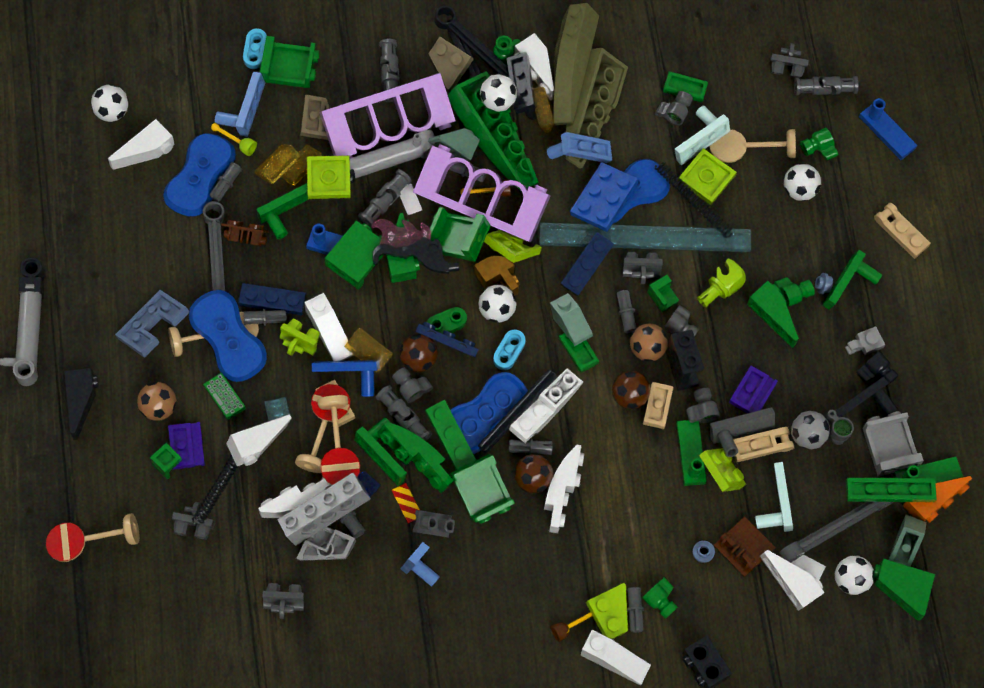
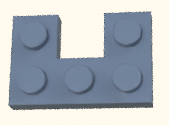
M159 290L115 335L118 340L145 358L160 343L149 331L161 319L176 327L189 314V310L186 306Z

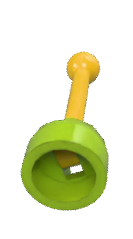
M217 123L211 125L213 131H218L239 143L240 151L243 154L251 156L254 153L257 142L253 139L244 138L240 140L220 128Z

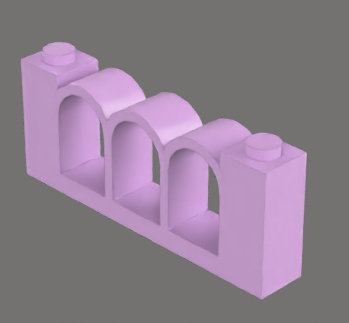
M440 73L319 112L333 155H348L350 158L353 157V154L357 153L356 150H368L378 143L379 138L387 142L396 141L402 138L407 130L416 133L427 130L431 126L433 128L439 127V130L452 127L451 122L456 121ZM417 89L421 90L428 111V121L423 127L417 128L409 123L400 98L401 94ZM393 97L401 121V128L397 135L390 137L382 133L372 104ZM364 106L366 107L374 133L372 141L366 146L358 145L354 142L344 114Z
M439 144L438 148L432 145L413 193L472 218H475L476 214H482L491 226L528 242L532 241L550 199V195L546 194L547 189L535 185V188L529 186L527 190L523 184L513 180L502 183L499 175L492 170L479 169L475 171V168L469 161L459 157L454 158V154L450 153V148ZM456 163H463L469 170V178L460 200L457 202L440 195L439 191L450 167ZM488 174L495 179L496 190L485 214L465 204L477 178ZM509 186H518L523 192V202L513 225L492 217L504 189Z

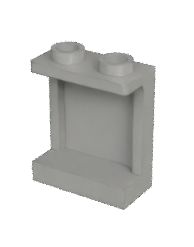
M898 411L881 419L879 416L872 417L867 420L868 422L863 427L878 477L907 469L912 465L919 466L924 461L922 454L916 451L907 423L908 413L901 414Z

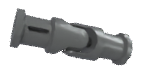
M383 39L379 42L382 50V56L380 57L381 84L384 85V91L398 87L400 83L398 56H396L397 42L395 39ZM392 97L383 101L394 102V99Z
M840 76L812 77V79H799V77H795L794 79L795 95L800 93H812V95H839L841 92L858 93L857 76L852 78H840Z
M400 169L396 171V175L390 182L385 183L377 193L376 198L370 200V205L365 211L358 214L361 222L367 224L370 228L374 226L375 220L387 211L388 207L401 195L400 192L407 184H411L412 180L407 173Z
M391 385L384 387L376 395V399L378 401L381 400L388 408L387 412L395 418L401 427L413 432L425 441L431 437L432 432L420 423V418L406 406L405 401L397 397L392 391Z

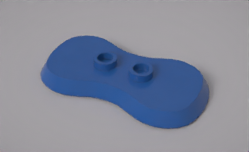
M211 133L200 134L190 142L187 149L186 162L182 170L168 182L164 189V201L170 209L185 216H198L203 213L204 206L212 202L210 193L214 189L219 176L228 169L231 162L234 163L236 153L231 142Z
M640 159L630 164L624 171L638 178V184L613 223L619 221L633 207L640 204L658 202L668 194L670 190L669 181H666V178H663L655 170V165H657L656 168L660 166L656 161Z
M213 290L199 297L191 305L189 310L190 324L199 335L211 344L215 352L218 368L227 379L235 382L245 381L263 369L267 360L266 349L263 343L243 325L237 302L233 296L222 290Z
M508 372L493 375L476 398L450 410L473 454L481 451L478 444L527 393L526 386L515 375Z

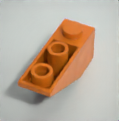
M967 476L936 483L937 500L935 502H905L903 507L914 518L922 521L927 520L930 523L939 515L937 511L941 507L946 509L954 502L953 497L957 493L961 496L970 488L968 483L972 478Z

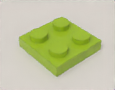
M703 148L680 175L678 181L682 179L681 183L685 182V185H688L687 188L691 187L690 191L694 190L697 196H700V198L712 205L736 176L737 172Z
M350 156L307 157L308 199L351 198Z
M723 448L705 450L699 455L722 492L739 490L747 485L743 480V473L734 466L732 457H727Z

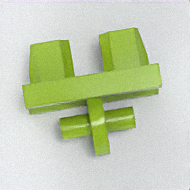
M293 318L288 324L283 323L280 327V339L284 340L283 345L288 347L287 354L290 356L295 351L300 354L305 351L314 355L317 350L319 331L310 328L304 334L300 332L302 329L301 322Z

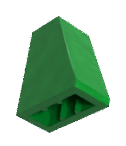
M883 558L880 564L875 565L874 575L876 579L874 585L913 618L921 621L926 613L935 574Z

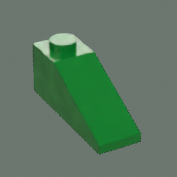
M767 281L750 296L747 305L793 348L799 338L785 299L781 294V290L776 285Z

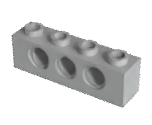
M351 473L277 520L286 537L296 546L371 498L362 482L354 473Z

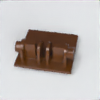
M228 220L227 223H221L222 226L229 227V230L225 229L224 238H227V241L238 242L240 235V243H243L245 231H247L246 244H249L251 237L250 244L266 245L267 237L264 236V233H269V230H264V225L252 223L247 227L243 226L244 222L237 220Z
M745 516L727 533L725 532L719 538L720 540L713 545L744 577L763 561L760 557L761 554L767 550L772 552L776 548Z

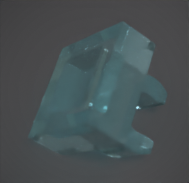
M286 397L264 402L268 421L289 415Z

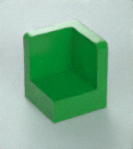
M668 275L650 284L647 292L661 312L666 311L679 302L678 297L670 288L672 280Z
M167 443L150 457L152 465L166 479L170 478L169 472L182 461V458Z

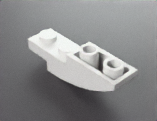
M566 369L510 426L509 430L526 443L535 433L538 434L580 388L583 381L569 369Z
M576 445L567 454L551 481L544 510L552 511L549 532L558 533L559 527H564L566 514H561L562 507L567 506L569 493L574 492L575 486L579 487L581 474L577 473L578 466L583 465L584 453H580L581 445Z
M322 477L323 480L320 482L308 484L303 489V492H300L297 485L293 488L287 487L280 492L278 497L274 499L269 498L262 502L261 507L258 508L259 514L262 518H281L332 485L327 483Z

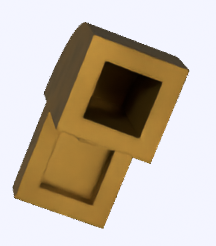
M491 256L474 265V274L484 289L500 281L503 286L513 292L514 296L518 294L520 283L513 274L515 265L507 258Z

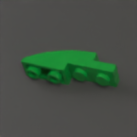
M389 422L383 424L378 434L381 440L394 451L395 456L405 465L413 461L417 470L423 473L428 478L431 486L440 493L444 492L454 480L441 466L445 458L434 447L418 435L401 426Z

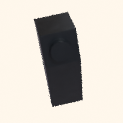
M91 368L65 371L70 434L73 440L78 439L96 396L95 388H99L98 377L93 374Z

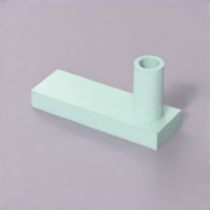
M701 106L697 110L696 115L707 126L675 148L676 161L681 166L699 154L703 148L706 149L730 132L729 119L724 114L717 118L705 106Z
M783 462L774 463L781 512L755 516L757 529L783 525L784 532L793 531Z

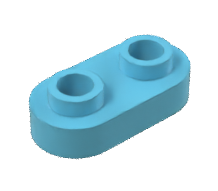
M252 29L246 36L243 61L250 69L261 67L267 36L261 29ZM252 58H256V59H257V60L254 61V62L250 61Z
M510 330L505 334L494 353L493 362L498 369L509 370L515 364L525 346V336L521 331ZM516 340L518 344L512 345L511 341ZM507 358L508 361L506 363H502L500 359Z

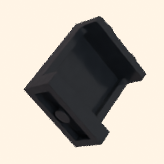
M692 330L671 334L666 354L677 391L697 387L699 381L696 372L703 371L704 366Z

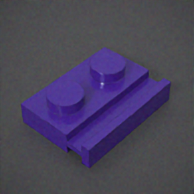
M750 366L729 403L746 413L759 411L763 408L778 380H774L764 372Z
M201 423L168 425L170 447L182 458V461L173 470L199 465L205 466Z

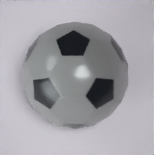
M806 411L800 413L794 419L791 426V434L794 441L800 447L812 450L826 443L830 434V425L821 413Z

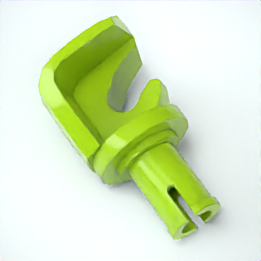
M728 258L725 262L729 274L723 275L720 267H718L716 278L711 277L708 280L710 287L697 297L700 304L704 303L703 307L706 308L718 296L722 298L730 297L744 285L746 281L745 272L735 261Z

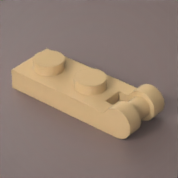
M888 203L884 207V211L878 212L874 216L875 221L914 259L930 246L931 243L898 212L894 204ZM889 216L894 220L891 223L887 220Z
M788 427L733 439L738 448V453L734 456L736 463L794 449L793 441H790L788 436L790 434ZM775 438H780L782 443L777 444Z

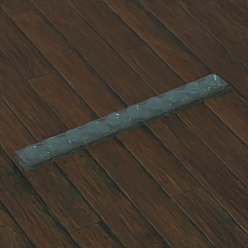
M540 223V245L586 247L595 233L598 232L614 243L612 248L750 252L751 229H732L726 236L731 233L733 235L724 238V235L718 232L719 229L611 225L608 232L591 224Z

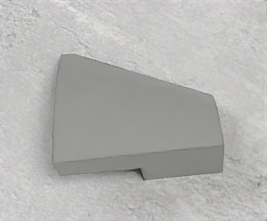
M325 527L305 540L297 559L300 561L346 559L353 549L356 539L336 529L333 530Z

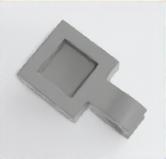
M873 327L858 333L855 336L857 340L848 342V346L845 349L848 355L860 350L863 351L864 355L884 348L885 343L877 327Z

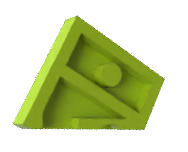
M501 230L488 233L484 240L492 250L499 252L513 263L539 255L542 248L537 244L534 247L524 245V239L512 236Z
M625 583L586 602L602 635L614 639L628 631Z

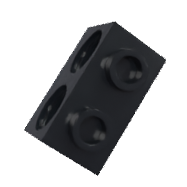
M708 636L685 648L682 653L684 664L688 669L692 668L696 674L694 676L695 681L700 688H714L727 680L732 674ZM699 650L703 652L705 658L698 660L694 657L693 652ZM706 670H714L717 674V678H708L706 676Z

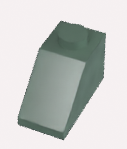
M464 128L431 137L428 142L437 148L439 144L450 148V153L454 154V158L459 157L471 161L480 139L471 130Z
M569 293L550 302L553 319L574 346L593 336L580 307Z
M905 515L889 557L890 561L911 567L925 535L927 522Z

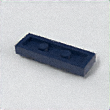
M596 232L560 285L578 297L614 243Z
M242 283L238 303L239 306L270 311L285 310L289 314L302 315L306 293Z
M424 322L423 325H417L416 333L476 357L479 350L474 347L476 343L467 339H463V342L454 339L455 334L445 330L443 334L435 331L436 326Z

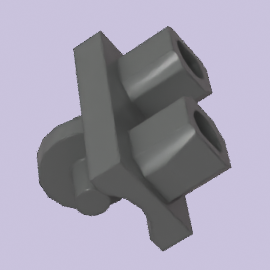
M790 43L789 49L781 47L780 51L781 54H787V56L772 53L770 57V62L772 63L771 73L782 75L784 65L792 66L790 77H799L801 79L804 70L808 67L809 60L793 57H800L801 51L794 50L795 44Z
M628 252L626 258H624L623 277L640 278V284H645L646 278H661L663 260L659 259L657 253H648L646 258H638L636 252Z
M195 502L193 507L185 506L184 513L192 515L173 512L172 516L174 533L176 535L186 536L188 526H195L194 537L202 540H207L210 529L214 530L215 523H213V519L208 518L204 520L205 523L203 524L199 523L196 519L194 521L197 523V526L193 523L192 517H194V514H196L200 507V502Z
M416 510V523L413 532L448 538L449 533L454 532L455 521L451 520V515Z
M269 583L267 590L263 591V609L279 612L280 619L285 618V613H294V610L304 611V593H302L301 585L292 584L289 586V592H280V585Z

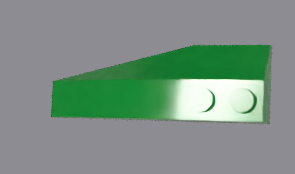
M487 71L456 85L448 94L449 102L465 128L471 130L480 139L478 146L508 180L518 181L527 189L529 186L532 187L539 182L531 161L525 155L524 143L522 140L520 141L516 132L518 130L517 125L512 121L509 114L511 112L510 108L505 111L496 112L488 109L482 103L480 89L485 79L490 77Z

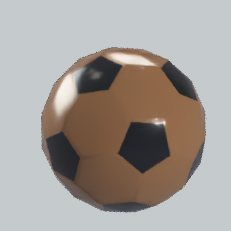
M651 323L643 324L632 332L630 347L634 355L640 360L647 362L655 361L666 353L668 338L664 330L658 325Z
M152 382L140 390L137 404L139 411L144 417L160 421L168 418L174 412L177 400L174 391L167 384Z

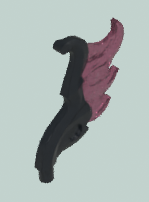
M386 219L376 220L371 225L372 228L378 227L382 232L380 245L373 251L374 265L378 264V259L381 255H390L403 259L413 256L425 268L436 273L449 274V272L459 271V262L448 263V261H445L440 241L438 239L431 241V230L426 224H420L422 231L417 230L413 224L406 220H402L403 228L395 226Z

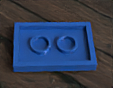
M601 162L570 210L571 216L608 232L637 186L638 178Z

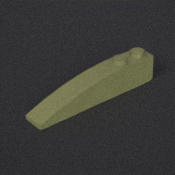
M588 3L570 5L562 19L554 51L553 124L568 125L574 122L599 15Z
M603 48L591 49L573 124L566 125V132L599 139L603 124L608 122L610 118L609 113L618 104L628 66ZM566 155V160L578 168H583L587 159Z

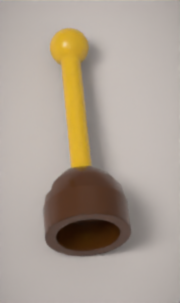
M510 186L504 189L501 196H511ZM496 187L472 189L470 194L495 192Z
M590 612L568 625L563 622L556 623L550 626L554 638L560 642L568 637L570 628L593 615Z

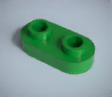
M453 307L430 317L427 323L431 325L439 323L441 326L435 328V331L443 334L444 330L453 333L466 325L467 314L462 308ZM459 315L460 318L458 320L453 319V316Z

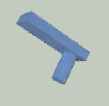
M252 73L239 115L217 112L215 123L236 127L240 136L248 137L265 86L261 73Z
M569 132L561 134V143L547 149L550 159L567 155L603 163L612 161L610 141Z
M422 542L400 569L406 574L412 570L432 587L440 576L420 560L430 548Z

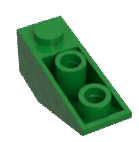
M403 213L399 215L390 244L395 248L414 244L413 238L409 239L408 232H411L409 220L404 219ZM387 255V266L391 283L416 279L417 271L420 270L419 262L416 258L410 256L407 259Z

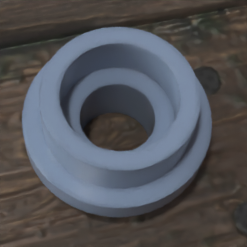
M822 273L816 278L815 288L819 294L829 293L832 289L833 278L828 276L827 273Z
M699 541L694 545L692 553L698 562L707 563L713 559L715 549L710 542ZM706 548L708 553L704 555L700 552V549Z

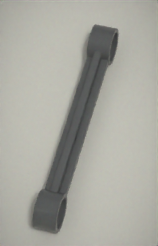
M212 201L203 208V218L208 224L212 291H225L221 234L224 207L219 202ZM213 209L220 216L213 219L209 218L206 213Z
M865 502L800 541L786 546L779 554L783 559L791 563L805 552L874 512L888 507L893 502Z

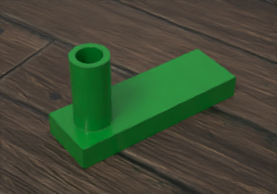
M307 183L256 209L257 217L261 224L267 221L277 239H282L288 234L278 215L309 200Z
M858 250L852 255L822 306L830 310L837 303L855 272L875 285L878 283L882 274L862 261L866 255L864 252Z
M383 418L368 431L362 426L356 431L354 441L399 486L405 481L407 472L377 442L380 438L378 431L383 424L391 422L387 418Z
M689 420L677 421L676 426L684 486L706 484L705 466L699 456L703 453L699 421L690 423Z
M957 457L919 466L912 465L907 469L893 473L894 478H935V483L963 478Z

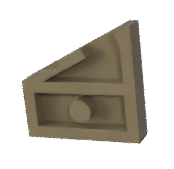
M442 37L438 38L428 53L449 91L457 85L473 61L471 56Z
M305 95L300 136L328 140L319 113L329 109L326 98Z

